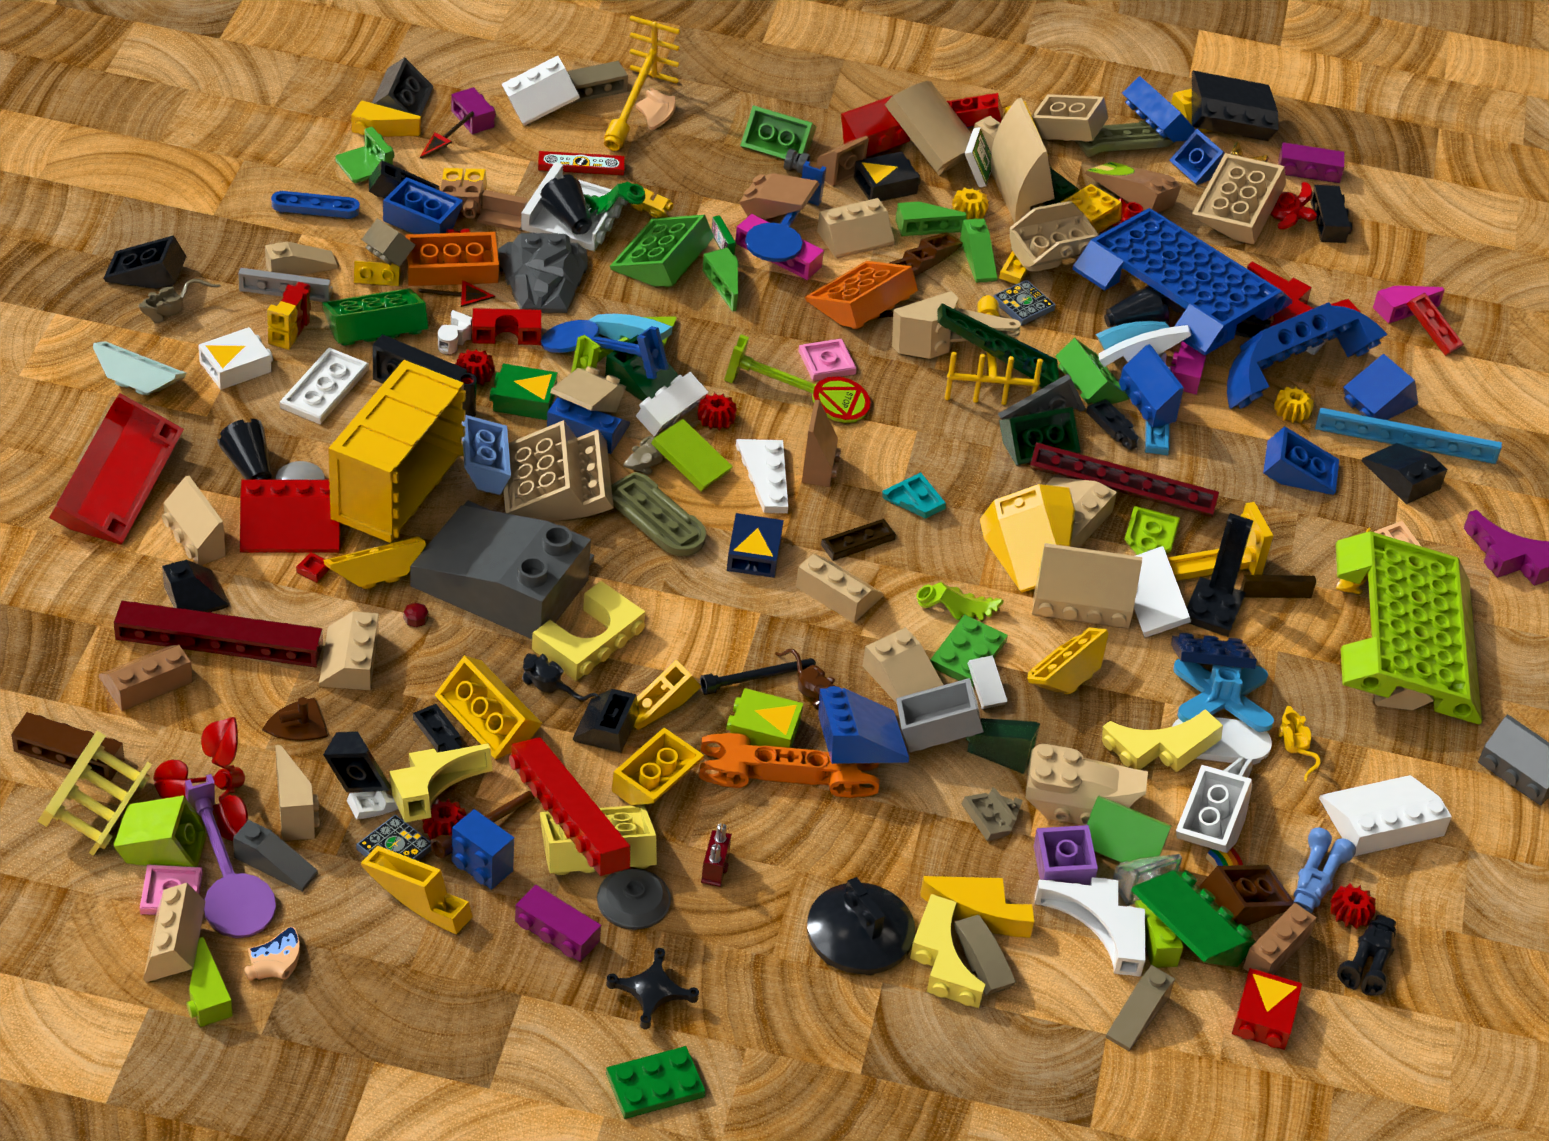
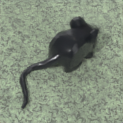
M528 653L523 660L524 673L522 676L525 684L530 685L533 683L539 690L545 693H552L560 689L581 701H586L592 696L599 697L596 693L580 696L569 686L563 684L561 675L564 670L554 661L548 663V658L544 654L537 657L536 654Z

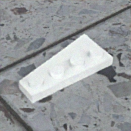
M736 439V448L741 453L743 465L747 467L749 479L754 484L755 493L763 512L788 513L783 440Z

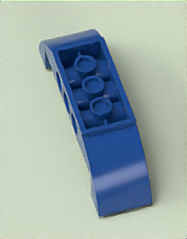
M1330 302L1262 330L1240 346L1241 351L1234 359L1227 380L1229 408L1232 409L1239 406L1242 409L1250 405L1252 401L1263 396L1262 391L1270 386L1261 370L1272 366L1273 362L1278 361L1280 363L1290 358V355L1294 353L1298 355L1306 351L1310 346L1314 348L1324 343L1326 339L1330 341L1338 338L1347 357L1355 354L1357 357L1368 353L1370 349L1380 345V339L1387 336V333L1368 316L1343 306H1331Z

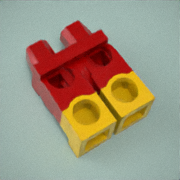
M298 282L295 286L288 284L280 303L277 306L272 304L267 309V324L269 326L268 344L290 350L303 331L304 325L307 326L310 323L311 303L309 293L311 292V286L303 282Z

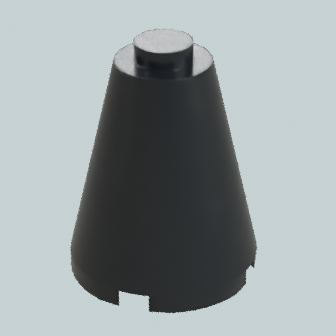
M570 174L563 175L564 178L559 180L553 178L541 190V204L574 234H585L589 231L592 221L579 180Z
M1146 285L1107 309L1104 320L1107 327L1111 328L1139 321H1158L1168 324L1169 310L1167 304L1163 305L1161 298L1164 295Z
M242 419L226 426L220 432L221 438L217 439V442L246 480H270L272 474L265 429L262 422L258 419H251V422L244 423Z

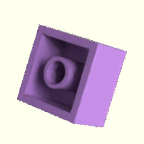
M1089 825L1037 828L1034 852L1040 880L1090 885L1092 877L1096 878L1098 867Z

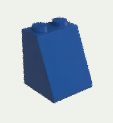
M1384 353L1343 387L1345 402L1350 407L1357 408L1362 416L1388 420L1418 404L1415 380Z

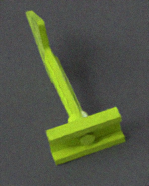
M674 316L644 317L672 326V329L676 322V317ZM586 335L578 337L571 373L577 368L586 369L587 366L596 369L597 363L614 350L600 348V345ZM623 337L618 341L627 342L630 339L627 337ZM669 337L662 340L663 347H665Z

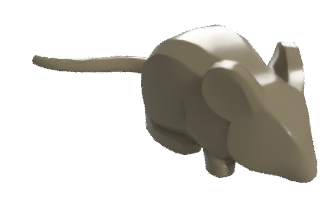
M191 279L186 282L180 295L176 293L174 287L162 288L159 290V294L155 292L148 293L149 298L144 299L139 304V309L150 317L153 322L160 323L163 321V316H172L181 311L183 299L190 284L201 283L215 288L221 287V285L211 284L200 279Z
M679 413V414L675 417V419H674V421L672 422L671 426H673L674 424H676V422H677L678 418L680 417L681 413ZM648 436L640 442V447L634 446L632 448L634 453L624 462V467L641 471L645 474H651L653 470L650 466L658 465L664 460V456L651 444L655 437Z

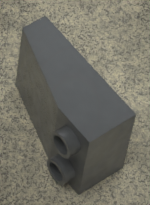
M461 505L410 566V586L532 639L533 632L547 621L557 622L588 582L591 539L570 531L565 526L556 525L546 520Z

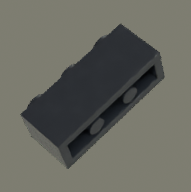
M1315 185L1310 202L1312 209L1317 214L1315 222L1320 241L1346 243L1348 235L1352 233V222H1349L1348 208H1345V196L1341 193L1340 186Z

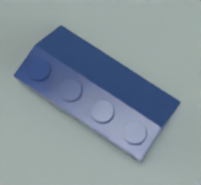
M1141 76L1122 92L1127 99L1125 103L1133 111L1137 109L1135 112L1142 120L1147 118L1145 121L1153 130L1157 127L1156 132L1163 139L1168 137L1172 142L1186 141L1196 130L1178 109Z

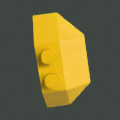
M417 536L325 559L324 565L355 585L368 589L375 587L378 582H396L400 580L401 576L407 575L410 571V566L421 554L426 543L425 540Z
M1087 628L1083 631L1082 635L1068 640L1028 672V682L1054 692H1062L1064 694L1075 692L1083 682L1091 679L1093 674L1101 668L1109 635L1108 630Z

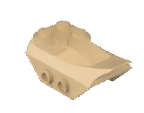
M1072 201L1033 208L1010 227L1012 251L1021 264L1028 271L1032 272L1055 268L1061 264L1062 260L1080 256L1090 240L1099 236L1084 213Z
M1039 744L1031 750L1025 798L1047 819L1087 825L1098 796L1130 808L1136 800L1146 795L1148 771L1083 758V755L1078 750L1072 748Z

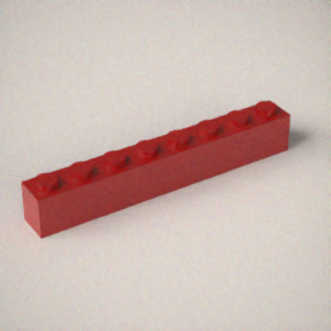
M537 737L513 743L512 755L509 756L512 770L519 774L522 782L526 783L531 789L533 796L537 797L542 803L544 810L551 814L554 822L563 829L565 836L571 839L577 851L582 853L587 859L589 866L593 867L599 876L629 869L630 845L543 739Z

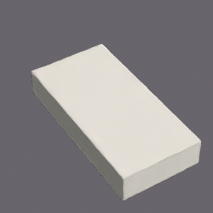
M993 655L969 660L967 664L981 708L986 709L1005 705L1007 698Z

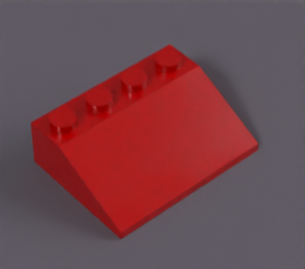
M241 479L240 553H339L340 522L331 519L329 480Z

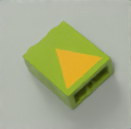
M744 688L741 698L737 697L733 708L735 715L729 716L726 730L730 731V733L746 735L753 746L792 748L801 722L803 703Z

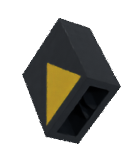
M902 151L855 162L853 178L868 200L878 198L880 201L914 195L918 192V186L921 182L920 175L915 171L910 160L905 157Z

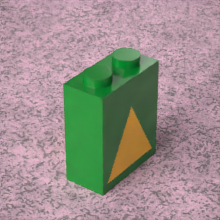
M503 363L501 371L496 372L494 386L496 387H492L490 391L489 401L493 402V411L547 420V412L555 398V395L550 392L557 385L558 372Z

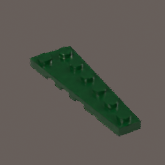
M943 303L937 309L938 323L941 326L953 331L1008 364L1009 357L1013 356V368L1032 379L1035 376L1037 359H1042L1039 385L1041 388L1059 379L1057 359Z

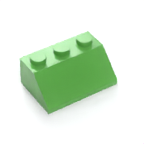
M753 105L740 146L785 159L789 149L796 150L799 154L808 152L816 126L812 122Z
M1076 338L1071 340L1055 356L1060 362L1059 368L1066 375H1070L1076 389L1082 391L1080 396L1086 403L1094 404L1107 399L1111 404H1115L1129 399L1108 367H1103L1099 361L1098 354Z

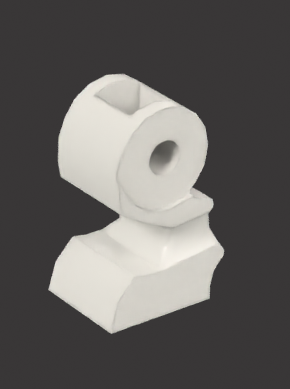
M452 310L451 325H443L438 330V350L441 353H455L458 345H463L466 340H471L472 317Z

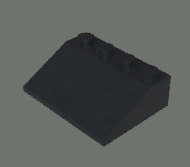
M1192 71L1193 127L1269 141L1279 130L1278 109L1269 85Z

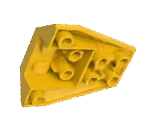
M1038 484L994 500L980 518L985 541L1021 593L1035 589L1045 543L1071 547L1075 507L1071 491L1068 487Z

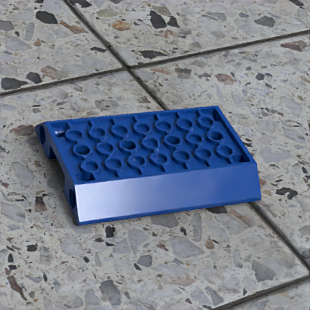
M1151 208L1142 211L1090 240L1072 269L1098 287L1107 290L1120 282L1123 268L1176 302L1186 310L1174 327L1188 325L1191 330V336L1184 339L1183 342L1204 356L1234 339L1237 324L1251 315H1255L1264 321L1291 305L1293 301L1277 287Z

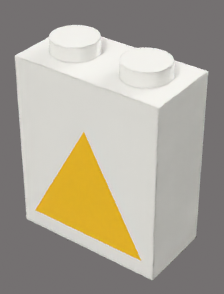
M250 327L199 344L200 363L220 390L271 372L272 353L268 348L264 347L259 335H255Z

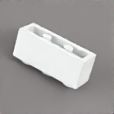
M691 372L683 377L682 375L677 376L670 383L671 386L668 388L663 386L655 393L654 398L647 397L639 405L641 409L636 417L653 436H656L670 426L679 413H681L679 417L681 418L700 403V399H704L705 395L709 393Z

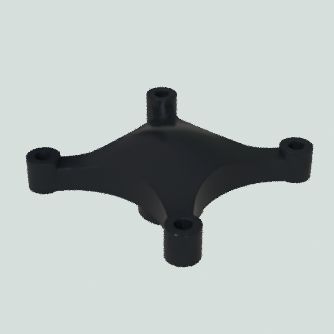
M663 948L655 949L654 962L646 971L629 978H618L616 974H609L607 976L606 986L609 989L624 990L632 994L639 1001L643 1010V1015L640 1017V1027L642 1029L650 1028L651 1016L662 1004L673 1000H687L695 1003L699 998V990L697 988L684 989L679 987L665 974L662 967V962L665 960V950Z

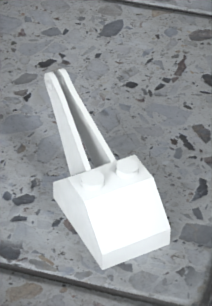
M1240 756L1223 771L1201 765L1176 829V837L1178 839L1225 853L1237 843L1246 819L1252 790V779L1248 778L1253 767L1252 759H1248L1244 764L1245 758Z

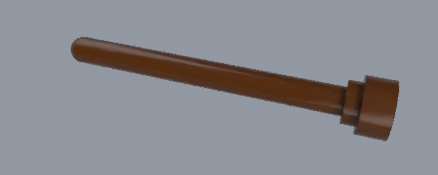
M527 791L488 813L485 817L494 823L531 802L535 797L531 791ZM441 834L431 840V849L438 858L442 859L453 852L452 835Z

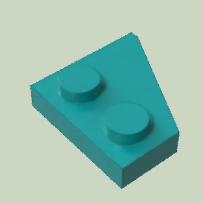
M921 472L882 491L884 500L925 519L946 509V502Z

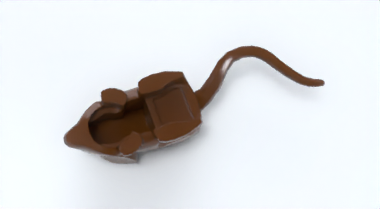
M787 649L782 653L775 652L777 656L792 653L796 657L799 677L798 689L803 695L814 698L812 705L819 707L820 689L835 686L833 684L835 679L833 677L826 678L825 672L815 665H811L802 671L800 655L794 649Z

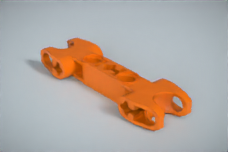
M723 733L702 737L701 752L707 756L718 758V760H708L700 763L699 778L709 783L723 787L741 788L746 786L749 778L775 782L829 785L831 794L847 798L872 796L878 794L880 779L874 775L861 772L873 770L879 766V763L832 764L829 752L775 746H753L749 737L743 734ZM716 743L720 747H709L707 744ZM706 770H715V771H719V772H717V773H715V774H708V773L705 772V771H706ZM867 783H868V784H872L873 786H872V787H869V788H865V787H862L860 784H867Z

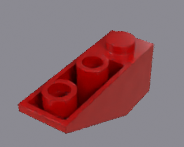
M998 93L947 101L965 125L974 127L976 122L988 116H991L999 123L1003 120V109Z

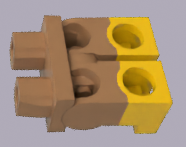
M444 168L441 191L462 199L463 205L460 213H463V216L466 218H474L476 213H481L482 195L484 190H487L486 169H466L464 176L463 168ZM453 174L458 176V178L454 180H450L448 177L449 175ZM472 175L480 176L477 180H470Z

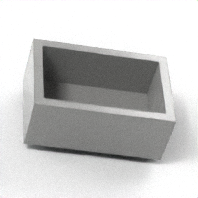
M970 678L896 698L901 729L909 753L984 732L977 699Z

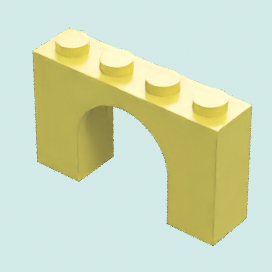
M602 581L584 593L583 611L607 628L603 634L592 638L577 637L568 633L551 620L547 621L532 634V650L539 655L544 654L548 658V662L554 661L564 670V673L575 681L584 675H588L596 665L606 661L614 651L624 647L628 640L635 635H639L645 627V611Z

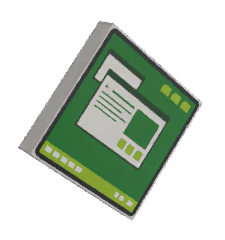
M979 127L974 128L965 156L978 186L985 187L991 173V151Z

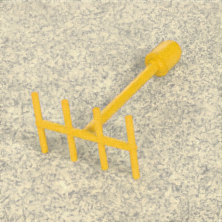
M630 16V21L652 27V38L630 33L631 38L651 43V49L649 53L630 49V54L646 58L642 68L633 65L629 68L632 71L639 72V75L620 118L613 119L605 133L604 145L609 150L618 151L623 147L630 132V126L627 123L628 118L648 75L678 84L679 79L657 73V62L679 67L678 62L658 57V46L675 51L680 49L677 45L658 40V29L678 35L680 33L679 29Z
M983 296L978 301L977 312L1000 317L999 303L993 296ZM987 352L989 376L983 375L986 357L984 354L980 355L977 375L954 373L957 353H951L945 400H950L953 380L976 382L973 402L975 403L979 401L981 382L1004 384L1001 401L1003 405L1007 404L1010 384L1033 386L1031 395L1038 391L1042 359H1037L1034 379L1011 378L1014 363L1013 356H1010L1008 359L1006 377H998L997 360L990 353Z

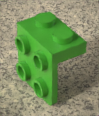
M373 127L365 129V146L335 156V161L352 182L358 183L369 179L381 160L393 165L395 155L392 147L386 144L382 135L378 134Z

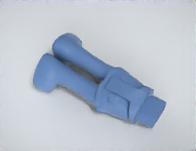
M1320 827L1313 828L1308 835L1310 855L1305 867L1298 872L1297 889L1293 894L1295 897L1293 904H1298L1309 913H1312L1314 908L1320 905L1321 899L1327 891L1332 889V880L1339 866L1350 861L1356 853V847L1353 842L1344 838L1338 839L1330 850L1323 871H1319L1318 867L1332 842L1331 834Z

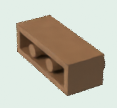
M1294 903L1249 948L1243 968L1249 971V968L1274 975L1310 937L1317 917Z

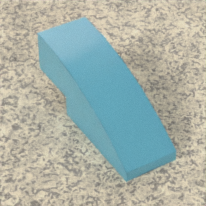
M1139 321L1121 324L1095 335L1103 350H1106L1119 342L1140 334L1169 328V325L1158 321Z

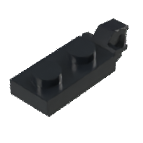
M1107 399L1087 406L1086 413L1117 442L1121 441L1122 445L1128 450L1137 448L1139 437L1135 434L1133 424Z
M437 704L413 713V720L437 752L463 747L461 735Z

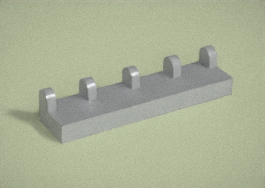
M240 268L238 273L239 291L283 297L288 284L295 286L298 282H303L311 286V292L309 293L311 301L325 302L330 301L333 291L331 280L247 268Z

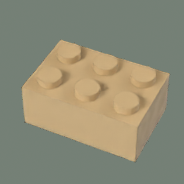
M1047 94L1032 115L1041 139L1077 140L1083 142L1093 141L1109 118L1104 97Z

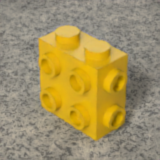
M1092 184L1062 201H1072L1084 213L1097 233L1102 232L1121 220L1122 202Z

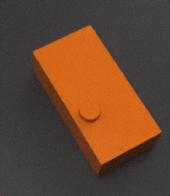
M495 232L405 235L407 239L415 244V247L406 258L408 286L462 284V280L469 284L498 283L499 260Z

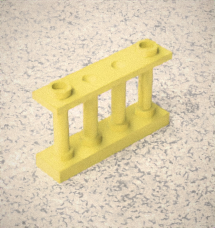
M98 730L38 819V822L46 827L52 818L56 821L60 819L96 841L89 852L93 856L99 847L104 850L113 836L109 834L110 830L137 787L143 789L151 777L147 772L152 765L147 762L141 772L111 755L101 745L106 735ZM91 758L95 761L99 759L133 780L134 783L128 792L92 771V767L88 765ZM78 778L83 781L84 779L90 781L119 799L121 803L116 811L110 810L78 790L79 787L75 785ZM65 798L70 801L71 799L75 800L109 821L104 830L100 832L66 811V807L62 805Z

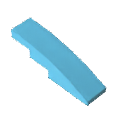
M598 314L589 319V321L597 324L599 334L613 340H619L623 337L632 339L636 335L642 334L651 326L659 328L662 340L672 335V326L635 315Z

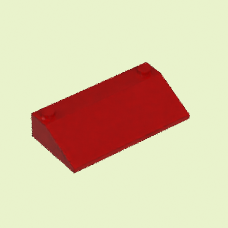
M119 393L49 518L70 530L122 545L184 429Z

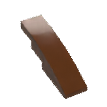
M947 232L921 239L919 247L906 250L902 259L889 263L912 266L914 276H917L945 260L962 247L963 243Z

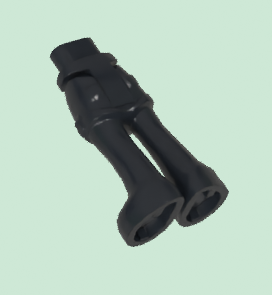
M1377 915L1375 920L1370 922L1364 934L1358 938V949L1353 961H1344L1340 964L1337 971V977L1346 987L1353 990L1358 988L1368 957L1373 956L1374 959L1370 970L1365 975L1361 986L1362 993L1374 996L1383 994L1386 991L1388 978L1383 973L1388 958L1394 952L1393 943L1396 935V921L1394 919Z

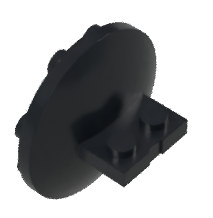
M855 877L847 880L845 884L828 889L814 901L808 914L807 935L815 952L828 965H832L845 972L871 976L887 971L905 959L913 945L915 923L909 908L898 896L880 886L861 883Z

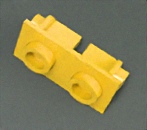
M645 188L646 197L644 202L638 205L631 204L634 209L638 211L645 210L654 218L668 217L667 211H671L674 206L670 199L658 194L652 201L654 192Z
M354 261V283L399 286L401 268L393 263L389 265L380 262Z

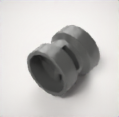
M789 149L785 157L784 169L789 171L797 170L799 174H802L803 165L806 161L810 162L811 155L807 153L799 154L796 150Z

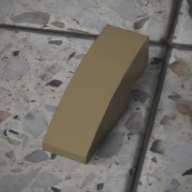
M975 915L953 923L972 974L977 973L978 979L985 983V996L1013 986L1016 981L996 939L979 915Z

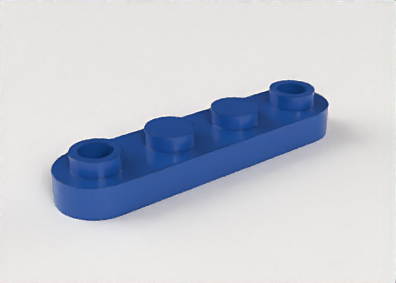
M278 191L271 196L272 208L279 212L352 219L360 213L359 201L351 197Z

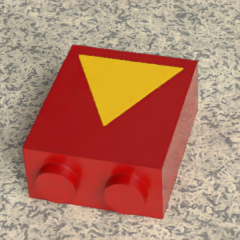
M1249 968L1231 1034L1285 1050L1291 1034L1302 983Z

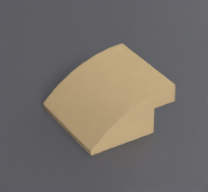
M931 81L915 84L895 94L885 104L938 175L943 174L966 159L965 151L971 137V132Z
M1018 98L1004 116L998 127L991 150V172L1014 223L1031 211L1030 206L1055 199L1047 150L1022 98Z
M563 420L509 443L511 477L504 487L505 513L546 521L583 518L614 508L607 441L598 429L577 438Z

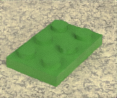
M964 614L930 661L934 669L958 681L970 678L973 687L974 682L967 664L969 660L992 655L995 658L1007 642L1008 635Z

